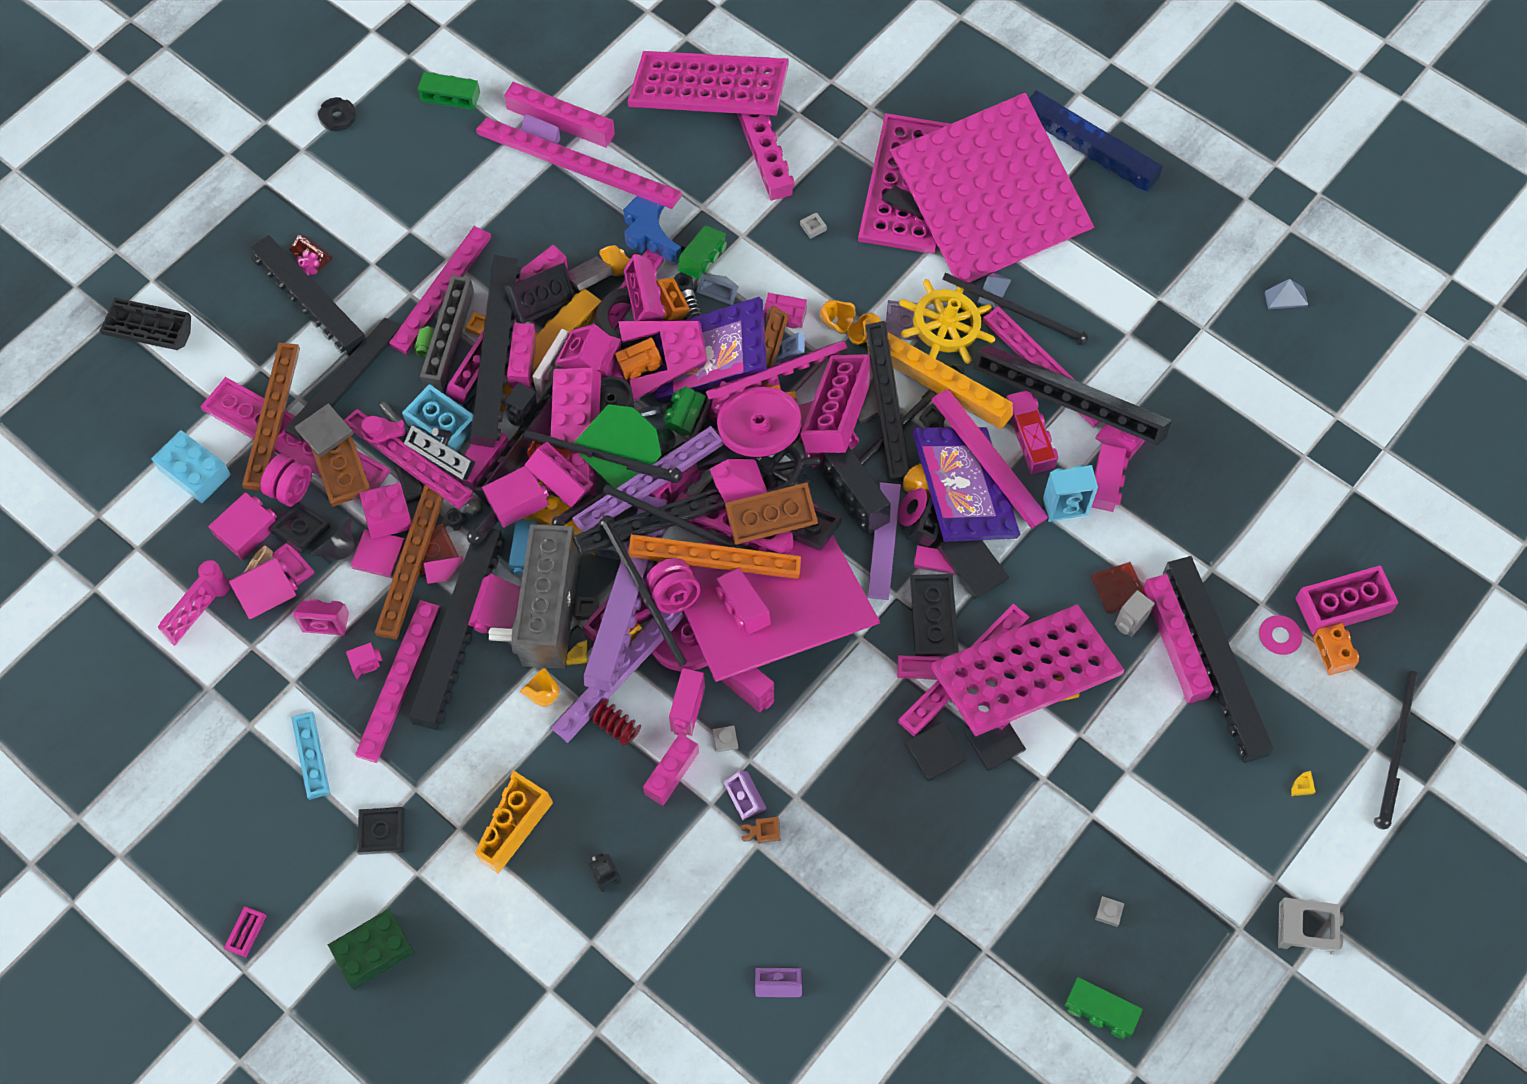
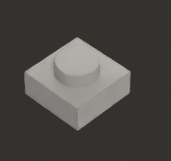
M817 212L800 220V226L810 239L827 231L826 224Z
M735 726L713 729L717 753L738 749Z
M1102 896L1095 920L1118 927L1124 903Z

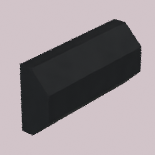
M114 297L100 332L106 336L179 350L185 347L189 338L191 315L188 312Z

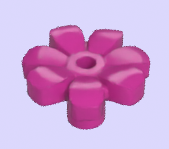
M309 251L303 252V257L298 256V265L308 276L310 273L315 275L318 272L315 268L319 267V261L316 260L318 255L312 252L310 254Z

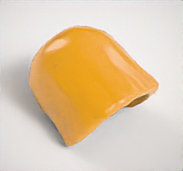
M616 245L601 249L599 252L600 256L612 268V276L624 275V269L630 261V258L626 257L624 251Z
M828 300L820 310V318L823 324L840 334L847 332L848 326L853 324L856 315L854 304L837 300ZM837 316L838 321L834 324L832 321Z
M875 313L863 314L856 323L848 326L847 335L849 340L855 345L866 343L865 325L881 322V319Z
M920 463L907 472L904 477L903 487L906 492L923 488L927 499H929L931 494L922 464Z
M546 668L541 669L520 690L521 694L541 707H548L554 703L560 692L557 682Z

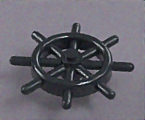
M800 433L788 447L775 454L772 458L765 456L761 457L760 460L755 459L768 492L803 484L801 483L803 467L820 464L821 459L818 456L801 459L799 452L793 446L801 437ZM784 456H787L791 460L779 463ZM794 469L791 476H788L780 472L784 470ZM778 479L783 483L777 486L776 480Z

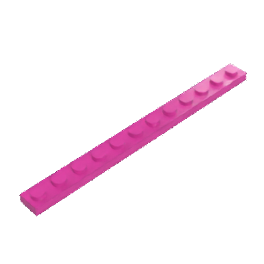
M486 118L476 129L477 135L673 209L682 197L681 191L490 118Z

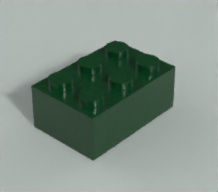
M390 909L383 911L327 944L348 985L353 990L415 954Z

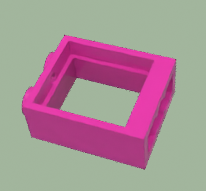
M682 668L669 714L670 728L675 735H679V733L684 736L693 735L705 690L704 673Z

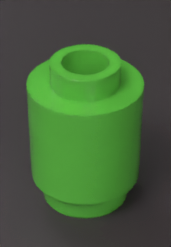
M426 326L419 330L415 344L417 355L426 358L434 328Z

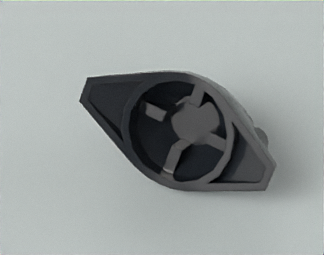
M349 517L340 529L329 540L313 551L310 556L321 555L329 564L334 560L347 558L352 553L355 545L350 528L352 518Z

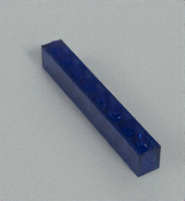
M1036 90L1029 98L1045 131L1055 136L1058 140L1070 145L1074 150H1078L1089 159L1098 162L1104 168L1111 170L1122 179H1126L1145 192H1148L1159 179L1163 167L1159 163Z

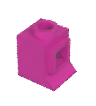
M371 643L346 651L357 680L362 673L365 674L380 667L379 661H382L378 648L374 650Z

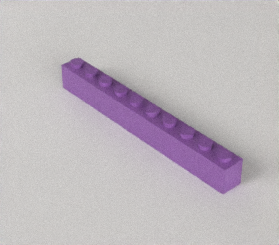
M651 496L641 499L657 508L667 505V500ZM638 508L637 514L646 512ZM665 529L645 536L663 538ZM630 541L626 545L627 552L629 551ZM631 558L645 583L646 576L653 568L654 562L652 560ZM622 560L584 673V686L610 692L612 684L616 685L619 676L617 668L618 665L622 666L624 662V646H629L631 638L629 631L630 628L635 627L637 619L635 612L640 610L642 604L641 594Z

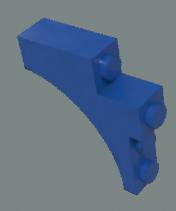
M636 196L623 209L625 223L629 226L624 231L626 245L640 253L648 249L650 252L662 256L665 260L678 264L681 246L670 240L659 225L660 215L665 206Z

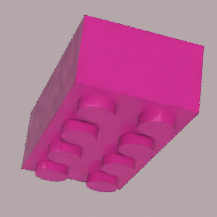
M1381 565L1303 587L1296 596V601L1312 636L1320 628L1339 623L1348 626L1389 614L1399 603Z

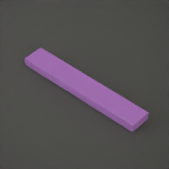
M880 482L881 491L891 503L890 522L875 530L868 598L889 600L901 484Z

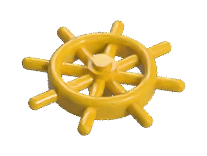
M924 279L923 286L927 294L920 299L918 304L905 299L899 301L901 307L914 312V327L903 330L901 336L906 338L917 334L926 345L931 347L929 356L935 359L939 351H959L966 364L971 363L972 358L966 348L976 338L989 343L995 341L993 335L980 330V315L991 312L992 306L988 304L977 308L967 296L963 295L964 289L956 287L955 291L948 289L935 290L930 280ZM942 302H947V307L944 308ZM931 304H934L937 312L927 309L926 307H928ZM959 308H961L964 312L958 313ZM923 316H926L935 321L925 323ZM970 319L971 326L959 321ZM938 328L939 331L937 333V336L933 334L930 330ZM957 330L967 333V335L960 338ZM946 333L950 334L952 340L944 339Z

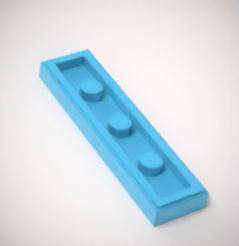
M314 712L291 717L307 798L311 800L331 794Z

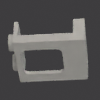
M1284 897L1279 903L1278 948L1288 949L1290 946L1328 950L1330 955L1336 954L1343 946V935H1340V926L1343 924V912H1340V904ZM1303 911L1331 913L1330 939L1307 937L1303 934Z

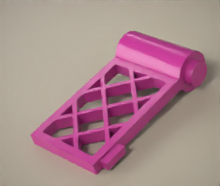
M205 561L199 566L198 574L200 577L158 625V629L173 646L180 641L215 597H222L230 590L229 580L215 561Z

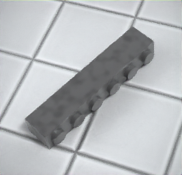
M451 276L420 375L424 389L430 384L438 391L444 392L474 294L471 278Z

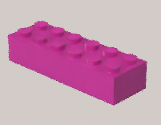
M869 355L830 356L801 431L806 453L846 452L873 378Z
M594 368L554 369L551 437L573 443L600 414V372ZM570 451L568 461L593 483V486L585 495H596L597 471L577 452ZM548 489L549 492H551V493L557 495L555 492H553L552 490Z

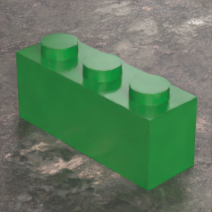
M423 72L418 93L420 100L423 102L475 110L480 95L478 81L470 78L465 79L452 75L447 76L434 72Z
M705 225L681 253L678 271L700 279L704 273L708 272L710 265L717 261L718 255L725 251L727 242H725L726 233Z
M1079 977L1074 982L1064 1005L1073 1016L1079 1018L1083 1016L1089 1019V1023L1098 1028L1105 1027L1111 1030L1112 1035L1120 1039L1130 1038L1143 1010Z

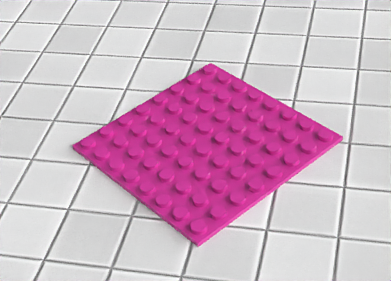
M1026 92L890 150L952 275L968 283L1094 228Z
M833 535L821 551L793 540V547L788 555L801 556L799 579L742 572L769 610L771 625L747 635L743 628L740 629L738 627L734 614L728 612L724 599L720 600L716 593V588H718L716 578L732 572V570L689 565L701 590L695 603L683 611L715 682L880 624L879 618ZM706 541L702 543L709 545H717L711 541Z

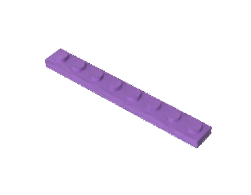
M710 426L653 465L669 470H674L677 467L683 472L724 444L720 436ZM639 473L617 489L641 500L668 481ZM608 494L574 516L573 521L581 532H585L599 527V521L603 516L609 515L614 518L632 505Z
M660 611L670 631L685 617L682 611L672 614ZM654 618L632 640L629 646L623 650V653H625L622 666L618 665V680L616 685L612 684L610 692L589 687L552 726L553 732L568 743L594 715L598 706L605 699H609L665 639Z

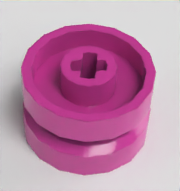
M281 453L275 456L266 467L261 480V491L264 495L292 507L305 495L312 478V469L309 465L295 461L294 458Z
M682 559L664 560L655 565L646 576L645 583L647 589L653 597L656 606L663 613L681 612L694 604L699 597L701 590L695 576H693L688 563Z

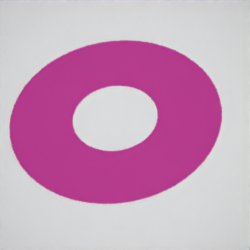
M923 488L911 490L903 498L898 511V519L903 526L912 525L922 515L927 502V495ZM917 499L918 507L913 514H908L907 506L909 502Z
M1271 616L1260 626L1259 637L1262 644L1275 654H1291L1301 645L1302 633L1299 626L1286 616ZM1275 628H1285L1289 633V639L1284 643L1276 642L1272 637V632Z

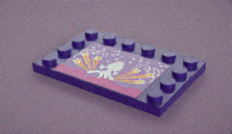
M756 297L684 320L699 321L701 323L708 362L686 374L684 373L676 377L672 382H667L655 390V399L659 403L670 400L674 392L684 386L696 392L719 385L722 381L729 382L766 371L763 300L760 297ZM659 333L654 335V343L661 356L663 365H660L655 370V373L667 370L661 334Z
M953 427L915 428L912 433L944 542L1017 539L1021 534L1011 502ZM978 427L992 444L987 427Z

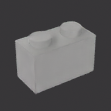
M1137 590L1120 610L1115 622L1118 630L1132 638L1148 619L1155 603Z

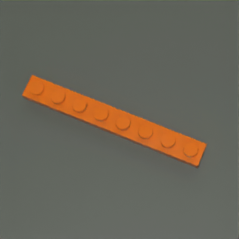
M632 534L628 551L631 558L654 561L677 558L693 566L732 571L740 568L742 572L799 579L801 556Z

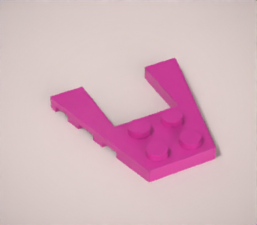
M619 321L623 342L660 333L667 365L666 371L630 380L634 400H639L645 394L652 393L667 382H672L676 377L684 373L686 374L708 362L701 323L699 321Z

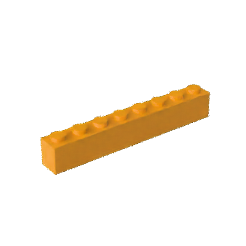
M586 289L576 293L567 306H563L559 313L553 319H550L540 332L536 333L537 339L531 384L534 382L533 375L561 329L568 331L570 334L571 330L589 326L595 320L596 311L602 301ZM505 367L504 373H508L507 367ZM508 379L506 386L503 385L502 391L506 392L505 400L514 389L510 388ZM505 402L500 404V410H503V412L506 410Z
M888 332L894 369L938 394L949 389L964 409L1000 430L1012 417L1013 403Z

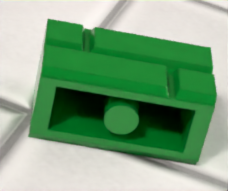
M687 386L676 390L672 396L673 406L668 408L665 413L664 419H666V423L664 426L683 436L691 434L706 397Z

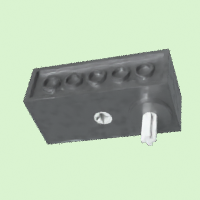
M530 524L517 616L514 620L513 628H490L489 630L490 641L512 642V651L518 655L523 667L565 669L580 554L572 540L573 535H575L572 526Z

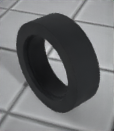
M628 288L616 289L607 294L596 311L595 325L609 336L619 338L622 350L649 339L651 336L629 342L622 341L621 334L617 333L609 323L608 312L615 304H631Z

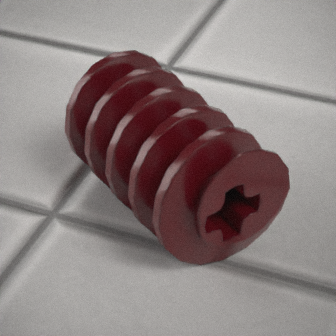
M605 699L595 711L593 723L599 725L602 730H606L608 735H613V738L619 740L621 745L629 744L640 732L641 724L634 728L636 721L633 719L628 723L629 715L626 714L621 718L622 710L619 709L614 712L616 705L612 704L607 707L609 700Z

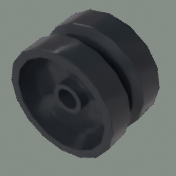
M615 376L601 378L600 413L608 404L635 408L632 388L627 381Z

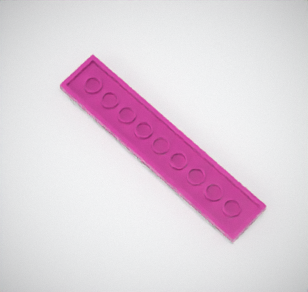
M225 377L201 405V409L254 440L264 398ZM285 410L275 452L286 454L294 458L295 461L309 465L312 473L322 478L312 448L305 440L301 442L285 432L287 425L296 417ZM357 451L370 488H379L390 474L389 468Z

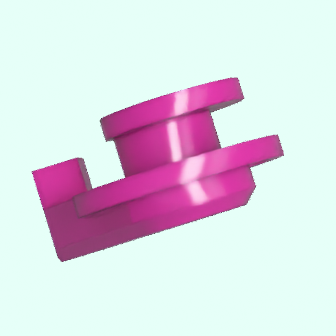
M369 416L361 424L362 436L370 443H380L406 434L402 419L399 422H389L385 418Z

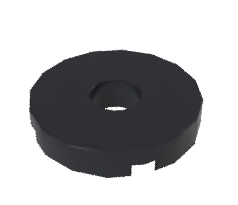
M341 97L326 100L321 104L320 110L318 109L317 113L320 124L330 131L345 130L353 124L356 118L354 105L349 100H344ZM341 112L340 115L333 116V113Z

